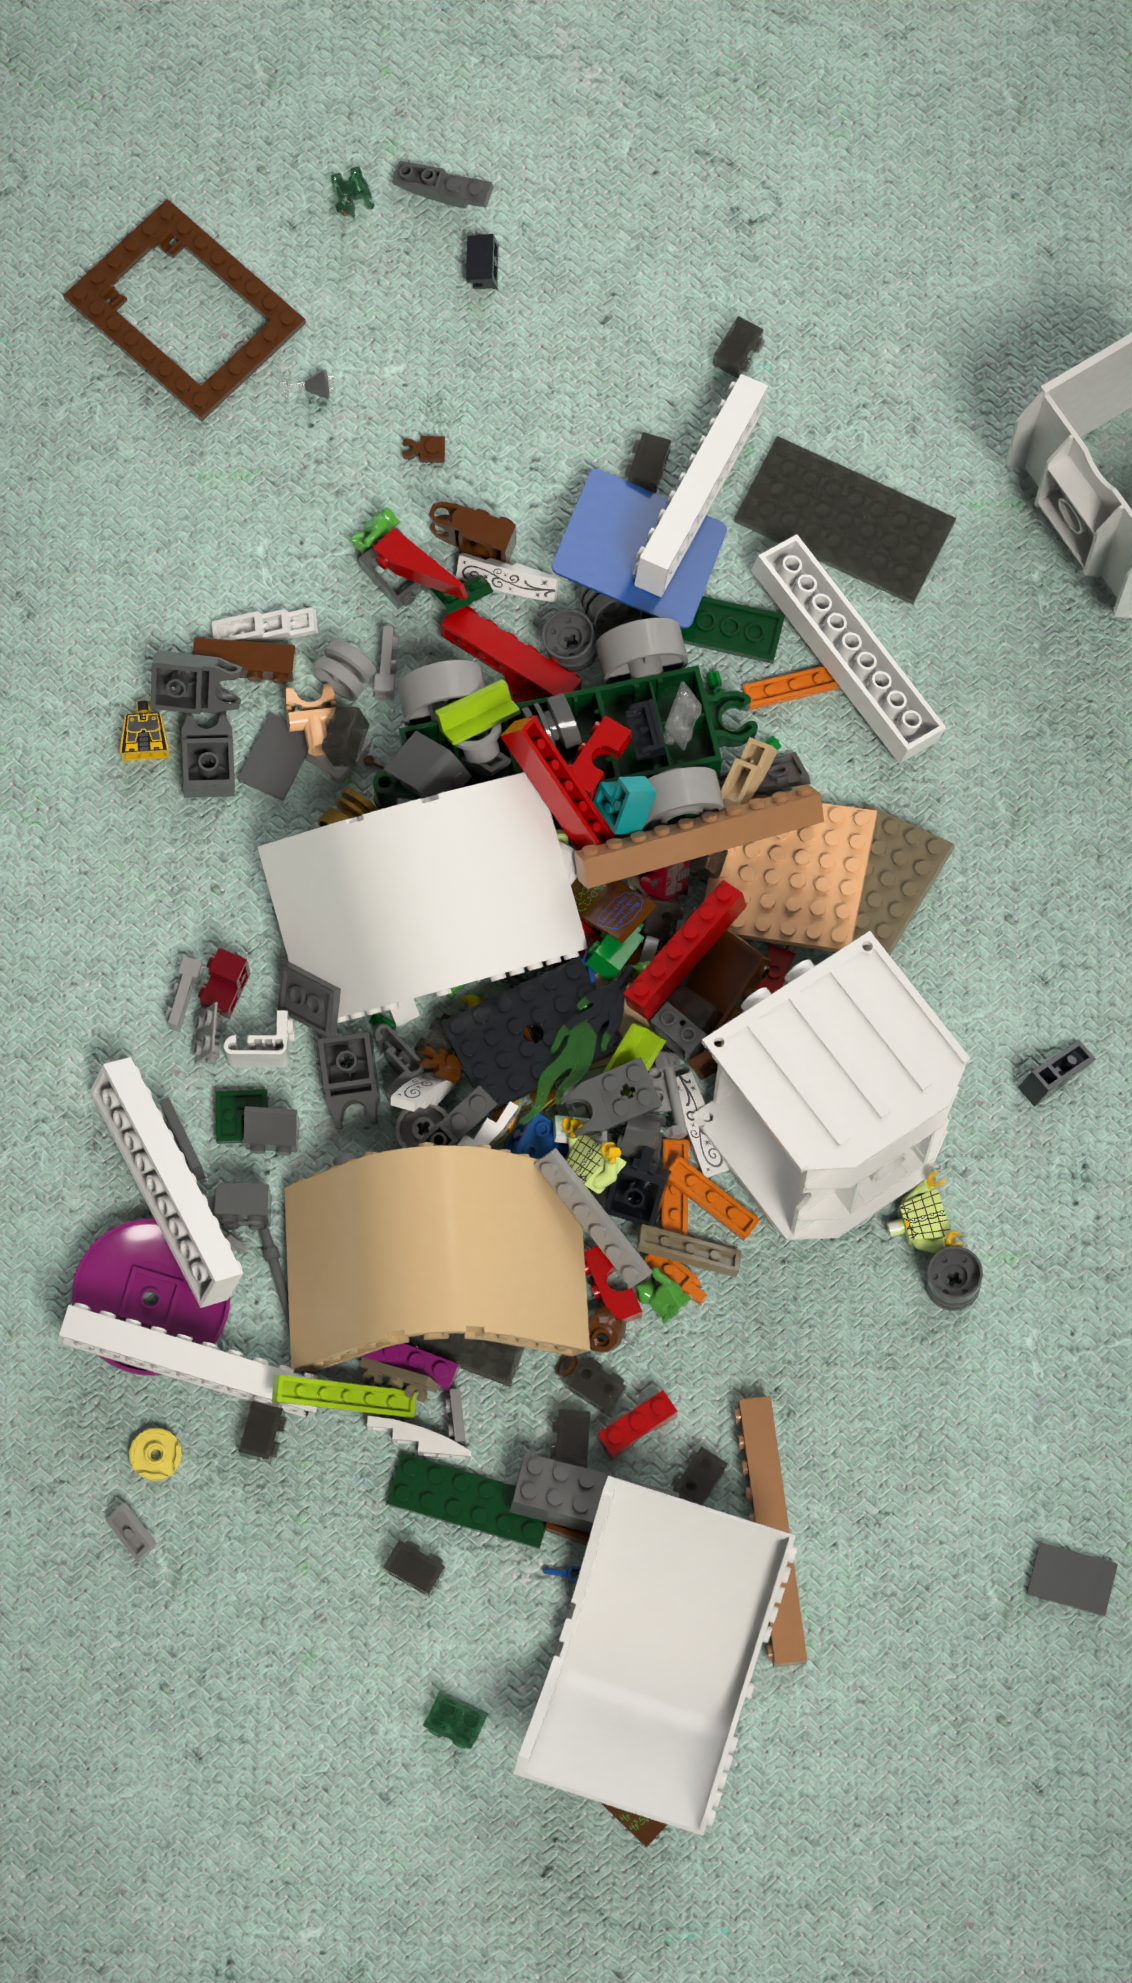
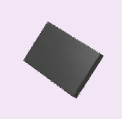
M270 713L238 776V781L284 801L308 754L304 730L289 732L287 720Z
M291 962L282 963L277 1010L288 1011L289 1017L328 1038L335 1037L341 989Z
M169 1097L160 1100L163 1114L185 1156L191 1172L195 1175L197 1181L205 1178L202 1165Z
M1040 1542L1026 1595L1105 1616L1118 1564Z

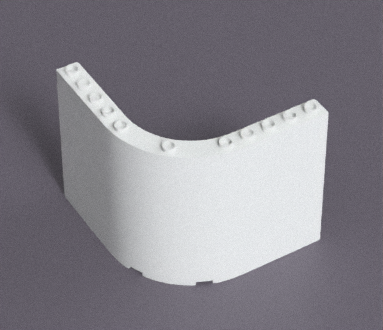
M525 772L380 809L257 847L289 962L341 989L337 1023L350 1020L348 1015H350L352 1020L366 1016L365 1011L367 1016L382 1012V1006L384 1011L398 1008V1002L435 992L437 997L452 993V987L490 977L491 982L506 978L505 972H509L510 976L524 973V967L526 966L528 971L543 967V961L546 962V965L561 962L560 956H563L564 960L579 956L578 951L588 948L550 809Z
M608 1476L572 1597V1604L559 1639V1645L520 1749L513 1774L703 1836L706 1826L712 1827L717 1810L712 1809V1807L718 1808L722 1792L717 1791V1789L723 1790L728 1774L723 1773V1770L729 1771L733 1756L728 1753L734 1754L738 1738L734 1737L735 1729L745 1698H751L755 1683L750 1682L762 1642L768 1643L773 1627L768 1626V1623H774L779 1608L775 1607L774 1604L775 1602L781 1603L785 1588L780 1587L781 1582L787 1584L791 1568L787 1567V1563L793 1564L798 1549L793 1547L796 1536Z

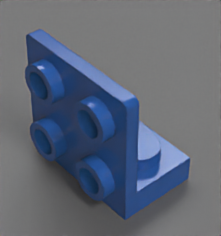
M521 1111L502 1149H508L513 1154H529L530 1158L539 1159L556 1148L565 1159L569 1152L568 1143L554 1142L552 1121L537 1111Z

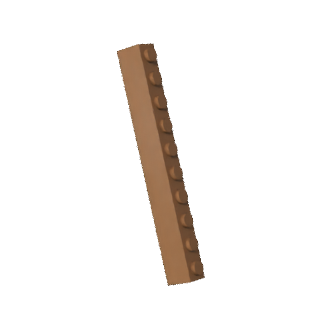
M801 785L796 790L790 792H776L772 797L765 799L755 798L747 804L740 806L730 805L725 810L718 812H705L700 817L693 819L684 818L672 825H659L651 831L634 832L629 837L609 839L606 843L597 846L587 845L582 850L574 852L578 881L589 889L824 822L821 793L812 786Z
M771 1396L739 1400L738 1408H734L736 1424L741 1423L742 1434H738L739 1450L744 1449L745 1460H741L743 1476L748 1475L749 1486H745L746 1501L752 1503L753 1511L748 1513L749 1521L790 1534ZM794 1562L793 1564L787 1563V1567H790L791 1571L787 1584L781 1582L780 1587L785 1588L781 1603L775 1602L774 1604L775 1607L779 1608L775 1622L768 1623V1626L773 1628L770 1634L771 1645H766L768 1661H773L774 1668L806 1664L808 1661Z

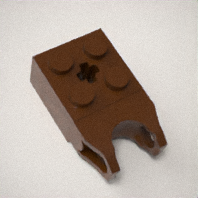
M449 502L433 503L429 512V518L432 520L430 531L435 537L450 545L459 547L461 554L467 553L484 560L493 558L507 564L509 563L517 543L516 524L506 517L497 518L491 516L483 509L474 510ZM438 508H445L449 515L434 516V512ZM435 525L446 530V532H438L435 529Z

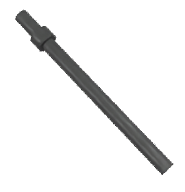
M269 1228L262 1229L259 1233L265 1249L263 1251L265 1262L269 1263L290 1332L288 1289L279 1263L278 1247L274 1246Z

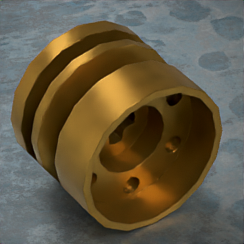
M347 787L341 792L343 798L337 797L335 799V804L340 811L329 807L317 821L319 826L322 827L362 816L378 809L365 796Z

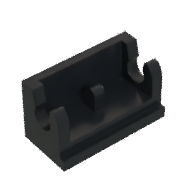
M494 234L467 236L466 281L467 283H473V289H498L499 244Z
M650 699L628 706L629 710L625 711L629 730L632 731V743L637 761L665 755V743L654 700Z

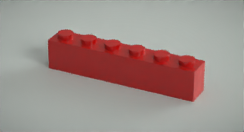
M469 606L448 614L441 623V637L503 676L509 677L522 688L532 691L538 698L581 690L582 680L575 672L565 670L559 666L557 661L541 655L535 647L525 645L513 633L501 630L492 620H485Z
M535 715L514 721L500 737L577 851L582 850L587 845L597 846L606 843L609 839L616 838Z
M722 880L623 993L628 1007L646 1020H649L745 910L747 905L741 891L725 880Z

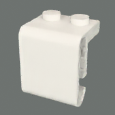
M277 1010L276 1036L248 1035L247 1043L249 1050H240L236 1035L227 1038L224 1043V1050L229 1065L232 1067L249 1068L286 1067L290 1062V1041H295L294 1020L289 1019L288 1011Z

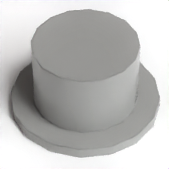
M501 723L455 746L463 749L466 760L471 763L479 764L490 761L499 753L497 739L502 731Z

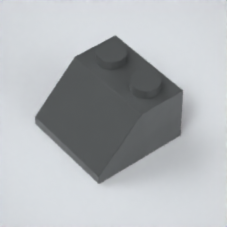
M245 1106V1149H250V1152L255 1154H264L265 1151H276L275 1153L278 1155L288 1156L291 1155V1152L297 1153L300 1128L297 1110Z

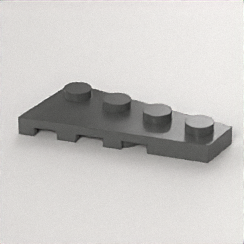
M792 752L775 757L756 792L811 784L809 774L797 753ZM730 771L720 773V779L718 780L720 790Z

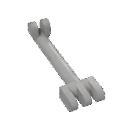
M660 1051L655 1059L658 1070H664L675 1126L665 1130V1136L679 1140L688 1135L675 1071L680 1070L681 1066L676 1053Z

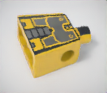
M150 701L136 702V714H126L124 717L120 746L122 761L171 758L161 713H151Z

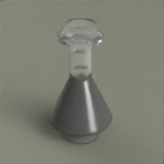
M324 369L303 382L288 383L287 379L284 378V381H280L281 396L288 398L289 393L306 391L329 399L331 393H336L334 374H327V370Z

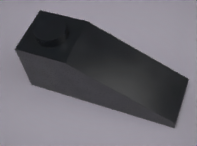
M1078 1040L1034 1069L1018 1088L1035 1107L1093 1063L1096 1058Z

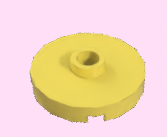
M148 1428L132 1441L129 1449L130 1463L134 1471L143 1479L163 1481L171 1477L179 1469L182 1461V1447L178 1439L170 1431L162 1428ZM154 1451L161 1452L159 1459L155 1460L151 1457Z

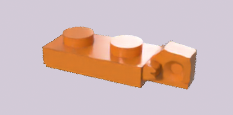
M648 1254L643 1259L651 1270L657 1267L661 1273L676 1281L682 1291L698 1305L701 1306L707 1299V1294L699 1288L701 1282L697 1279V1276L682 1263Z

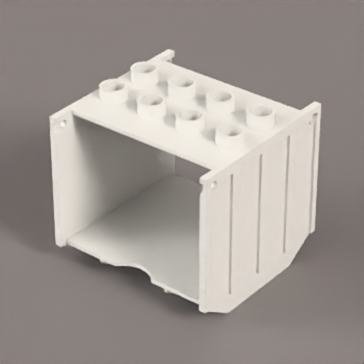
M1132 333L1040 387L1041 392L1016 419L1005 464L1010 467L1023 469L1024 471L1027 470L1039 487L1034 502L1035 506L1042 509L1083 567L1084 575L1102 576L1116 595L1117 601L1112 612L1113 616L1129 618L1132 622V509L1117 488L1109 484L1101 475L1091 458L1088 448L1081 440V437L1132 408Z
M871 931L816 966L809 959L800 962L786 974L785 981L788 983L773 994L766 987L757 990L742 1003L741 1008L744 1013L702 1039V1044L705 1048L707 1047L717 1062L718 1069L713 1101L693 1113L692 1117L786 1243L790 1240L839 1238L927 1179L942 1143L948 1135L946 1128L949 1120L947 1117L959 1090V1081L967 1063L970 1061V1057ZM869 945L872 949L865 951L862 946ZM722 1041L721 1047H716L714 1042ZM709 1114L713 1120L706 1122L703 1116Z

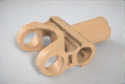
M322 684V696L313 702L301 700L297 693L294 692L293 687L286 688L285 712L289 732L304 730L308 753L313 756L325 755L331 749L327 728L340 726L339 709L331 684ZM296 704L302 705L301 711L297 709Z

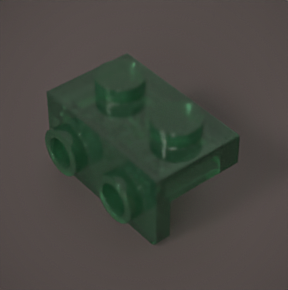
M440 1690L423 1726L428 1728V1731L435 1736H444L452 1740V1743L457 1747L472 1749L477 1742L489 1713Z

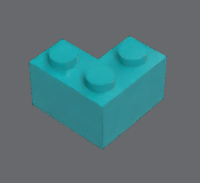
M646 776L618 777L617 782H600L593 803L614 834H632L643 830L650 808L656 797V790Z

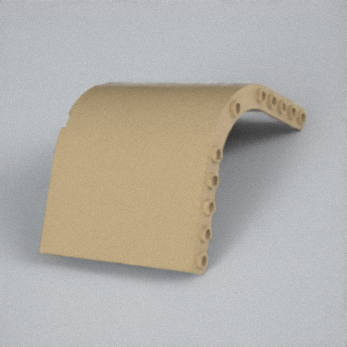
M426 1142L420 1143L418 1147L380 1153L366 1152L361 1158L346 1160L345 1164L331 1166L325 1172L313 1173L310 1178L298 1179L294 1184L284 1187L291 1368L297 1371L313 1373L385 1347L409 1342V1337L423 1335L424 1340L448 1339V1333H463L464 1339L487 1340L566 1356H575L590 1351L583 1227L534 1165L539 1159L530 1158L529 1154H513L508 1149H491L490 1145H478L476 1147L434 1146L433 1143Z

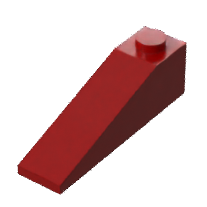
M393 528L373 547L376 554L375 561L382 569L386 570L388 568L398 576L463 600L468 597L462 582L396 528Z

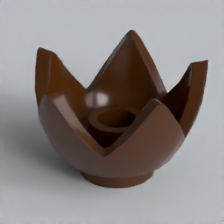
M603 1305L591 1318L588 1317L590 1349L599 1353H607L616 1349L621 1344L626 1331V1322L616 1320L609 1308ZM599 1333H605L607 1337L601 1339L597 1335Z

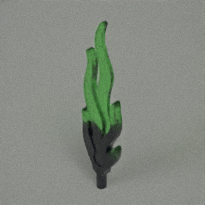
M627 965L617 980L614 979L610 984L590 992L577 1004L578 1010L590 1005L593 1006L569 1019L559 1030L552 1045L551 1053L556 1052L564 1037L569 1035L567 1045L561 1055L541 1074L535 1105L520 1120V1124L533 1120L543 1111L554 1082L564 1071L572 1067L570 1075L556 1091V1105H559V1099L587 1073L594 1057L599 1030L603 1024L608 1022L609 1025L601 1043V1050H606L609 1041L621 1026L624 1014L623 993L626 991L627 983L636 971L635 968Z

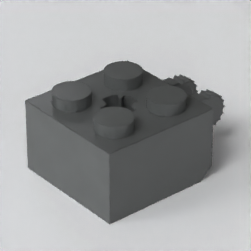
M221 1183L216 1187L215 1196H206L210 1211L217 1218L219 1225H223L222 1228L235 1230L238 1229V1226H249L251 1230H262L264 1227H271L272 1194L269 1184Z

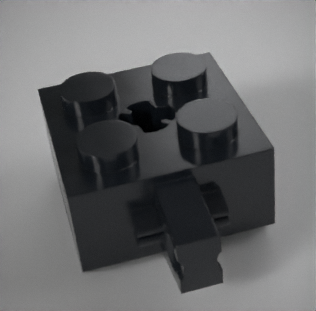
M645 1146L641 1159L621 1156V1159L627 1163L617 1174V1180L610 1186L604 1208L608 1215L640 1225L645 1224L654 1227L661 1211L671 1175V1170L658 1167L652 1163L655 1149Z

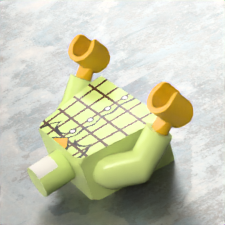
M573 1117L564 1118L562 1120V1128L564 1132L570 1133L568 1135L569 1152L566 1162L586 1187L599 1194L617 1180V1174L627 1162L619 1158L621 1150L615 1147L614 1142L603 1143L601 1146L585 1134L575 1137L573 1132L583 1127L582 1122L579 1119L574 1120Z
M932 1171L929 1173L928 1179L923 1180L905 1195L898 1208L900 1219L886 1222L890 1237L904 1234L908 1245H914L916 1249L932 1254L946 1247L964 1246V1243H955L956 1237L963 1234L957 1231L951 1232L938 1188L934 1189V1186L938 1187L946 1184V1180L936 1182V1175L941 1173V1171Z

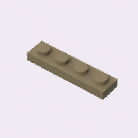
M642 1224L639 1228L637 1251L735 1278L739 1273L741 1251L645 1224Z

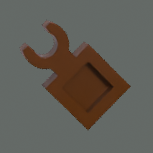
M420 436V443H416L413 439L403 440V447L412 448L409 452H403V459L411 460L416 456H420V463H445V436Z
M425 1046L419 1050L420 1054L426 1056V1058L419 1061L421 1067H432L433 1075L452 1083L460 1080L461 1064L455 1054L441 1048L435 1051L430 1046Z

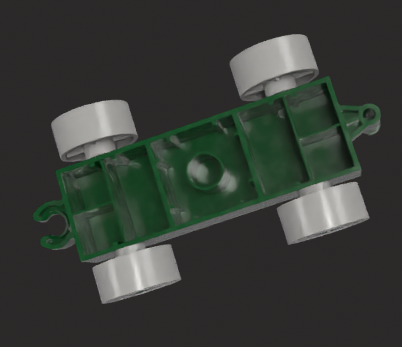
M648 618L620 625L604 633L596 641V649L604 682L607 685L564 693L577 724L582 743L589 741L592 736L590 732L597 721L601 722L605 716L629 729L625 711L629 710L628 706L650 699L654 700L665 743V755L637 761L632 740L619 760L609 755L598 756L593 761V765L604 772V782H617L618 777L646 776L656 790V797L642 832L654 830L659 825H672L684 818H697L705 812L725 810L718 782L722 764L719 748L724 746L737 747L746 744L749 737L754 738L756 736L758 724L755 721H748L740 728L731 729L724 725L722 716L729 709L748 710L751 705V697L740 691H726L717 695H706L699 665L685 668L688 664V657L680 625L673 619ZM468 660L437 662L415 669L404 675L397 682L405 724L408 726L399 728L401 747L415 731H418L450 750L462 763L463 749L452 745L440 731L435 711L485 688L481 666L478 663ZM550 697L517 703L516 705L521 713L501 723L502 731L500 736L514 721L523 719L522 708L528 707L532 716L536 715L534 703H538L543 712L548 711L546 699ZM499 736L497 739L499 751L509 757L512 763L493 776L479 775L467 769L472 777L463 787L524 773L503 739ZM560 739L556 740V748L567 765L570 762L574 763L578 757L577 751L582 743L566 749ZM384 771L377 773L373 779L374 804L378 810L397 805L398 798L417 800L421 797L403 787L400 780L397 782L393 781Z

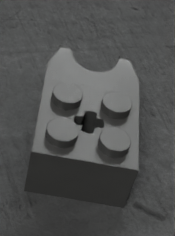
M158 650L152 661L150 709L201 714V712L214 714L226 710H237L240 708L241 699L224 691L219 682L240 678L242 667L220 657Z
M226 711L220 712L218 723L209 729L197 726L192 713H186V719L181 729L184 798L235 796L233 733Z
M369 1032L318 1039L326 1104L333 1114L335 1128L337 1130L343 1129L344 1113L352 1104L364 1105L369 1114L370 1123L372 1125L378 1124L377 1112L381 1099L372 1035ZM348 1058L354 1062L350 1068L343 1066V1063H347L346 1059Z
M641 1057L581 1082L571 1093L559 1099L561 1105L568 1102H582L590 1110V1120L583 1127L573 1132L575 1137L584 1134H600L655 1111L662 1106ZM622 1087L632 1091L631 1099L620 1094L624 1090Z

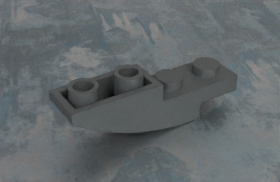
M399 161L392 181L394 185L416 195L465 209L467 205L487 208L494 188L492 182L451 175L447 174L443 168Z
M479 1085L413 1147H418L420 1143L426 1142L433 1143L434 1146H455L498 1103Z

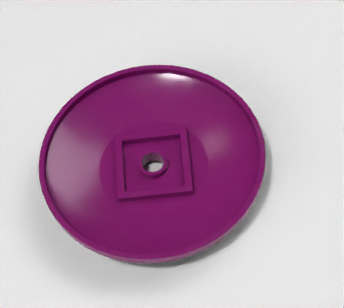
M155 1219L127 1222L114 1227L98 1238L80 1261L72 1286V1306L75 1303L84 1304L90 1307L89 1311L98 1314H100V1311L110 1312L116 1315L115 1319L124 1322L127 1318L141 1322V1327L151 1329L152 1326L167 1330L166 1334L177 1337V1334L186 1335L192 1338L193 1343L200 1345L203 1342L216 1343L224 1329L230 1309V1297L226 1301L200 1308ZM148 1292H152L158 1297V1302L154 1306H148L143 1302V1296ZM99 1356L109 1365L127 1373L143 1376L161 1375Z

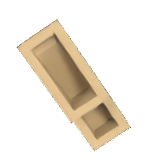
M749 737L740 759L735 758L721 789L725 808L730 805L740 806L749 802L767 774L778 752L777 749Z

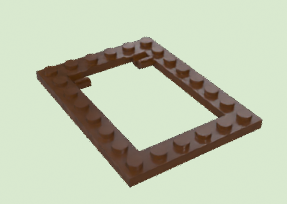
M168 199L63 295L66 302L201 421L208 417L306 324L304 317ZM174 239L177 242L172 246L169 242ZM157 245L165 254L172 258L185 248L268 321L258 333L202 385L196 382L117 312L128 300L125 295L119 294L116 291L114 285ZM109 298L113 301L110 305L106 302Z

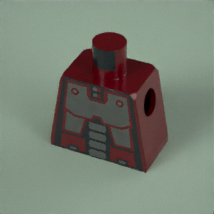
M691 860L645 872V876L640 880L642 889L645 893L661 899H670L688 894Z

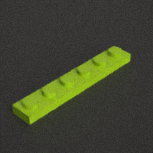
M274 1375L272 1402L415 1418L417 1392L414 1393L411 1400L405 1396V1390Z

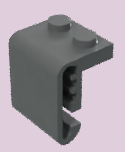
M418 731L412 734L383 768L384 773L393 781L397 782L400 780L403 787L417 794L422 799L463 788L472 777L450 750Z
M381 1024L375 1031L377 1051L379 1055L386 1051L389 1066L399 1075L386 1087L387 1100L391 1104V1096L402 1085L414 1077L423 1074L424 1068L419 1065L421 1059L389 1025ZM386 1041L391 1044L387 1050L385 1048Z

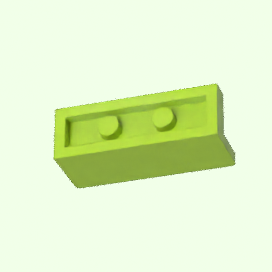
M503 679L435 711L440 731L452 745L467 740L521 713L519 707L511 700L508 685Z
M633 1023L603 1073L640 1057L647 1071H649L667 1040L649 1027ZM622 1087L624 1090L620 1094L631 1099L632 1091Z

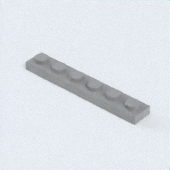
M556 1148L534 1163L631 1288L653 1273Z

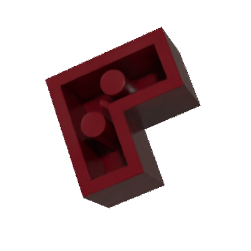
M218 948L216 955L212 953L208 960L207 968H209L210 979L207 984L201 986L198 998H200L201 1007L204 1009L218 1002L217 1012L221 1016L230 1019L251 972L246 958Z

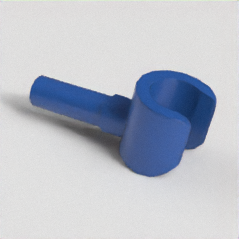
M585 949V956L579 954L578 957L581 958L584 966H586L590 984H596L594 970L585 964L591 956L588 953L589 950Z
M572 1566L568 1570L545 1568L544 1574L565 1577L570 1583H577L578 1579L571 1577V1570L580 1571L581 1568L579 1566Z

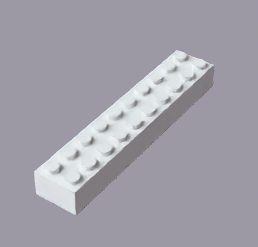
M742 374L737 382L732 381L727 392L729 397L727 400L722 399L717 410L718 417H713L708 425L707 431L709 433L707 437L704 435L701 437L697 446L699 450L697 455H691L687 464V468H689L687 473H681L677 482V486H679L677 491L672 490L667 500V509H662L658 515L656 529L652 527L646 539L648 544L646 547L641 546L636 556L638 562L633 571V574L636 575L635 586L662 598L762 414L768 385Z
M796 534L758 555L751 569L752 573L897 762L900 764L938 742L946 726L799 536Z
M131 1057L103 1064L90 1090V1094L200 1308L228 1300L243 1275L242 1266L235 1259L228 1239L222 1234L217 1218L210 1211L207 1198L197 1186L196 1177L190 1172L184 1154L179 1151L174 1141L173 1133L171 1130H168L161 1110L156 1107L150 1089L145 1086L141 1078L139 1068L134 1065Z
M75 1303L74 1306L68 1305L57 1343L306 1419L311 1420L316 1413L317 1407L272 1402L274 1375L319 1380L320 1377L317 1375L305 1373L302 1376L294 1373V1369L284 1365H279V1368L269 1366V1361L257 1357L249 1360L243 1358V1353L235 1350H228V1353L217 1350L218 1346L212 1343L203 1342L202 1345L193 1343L192 1338L182 1334H177V1337L166 1334L167 1330L155 1326L147 1329L141 1327V1322L128 1318L124 1322L115 1319L116 1315L110 1312L100 1311V1314L89 1311L90 1307L84 1304Z

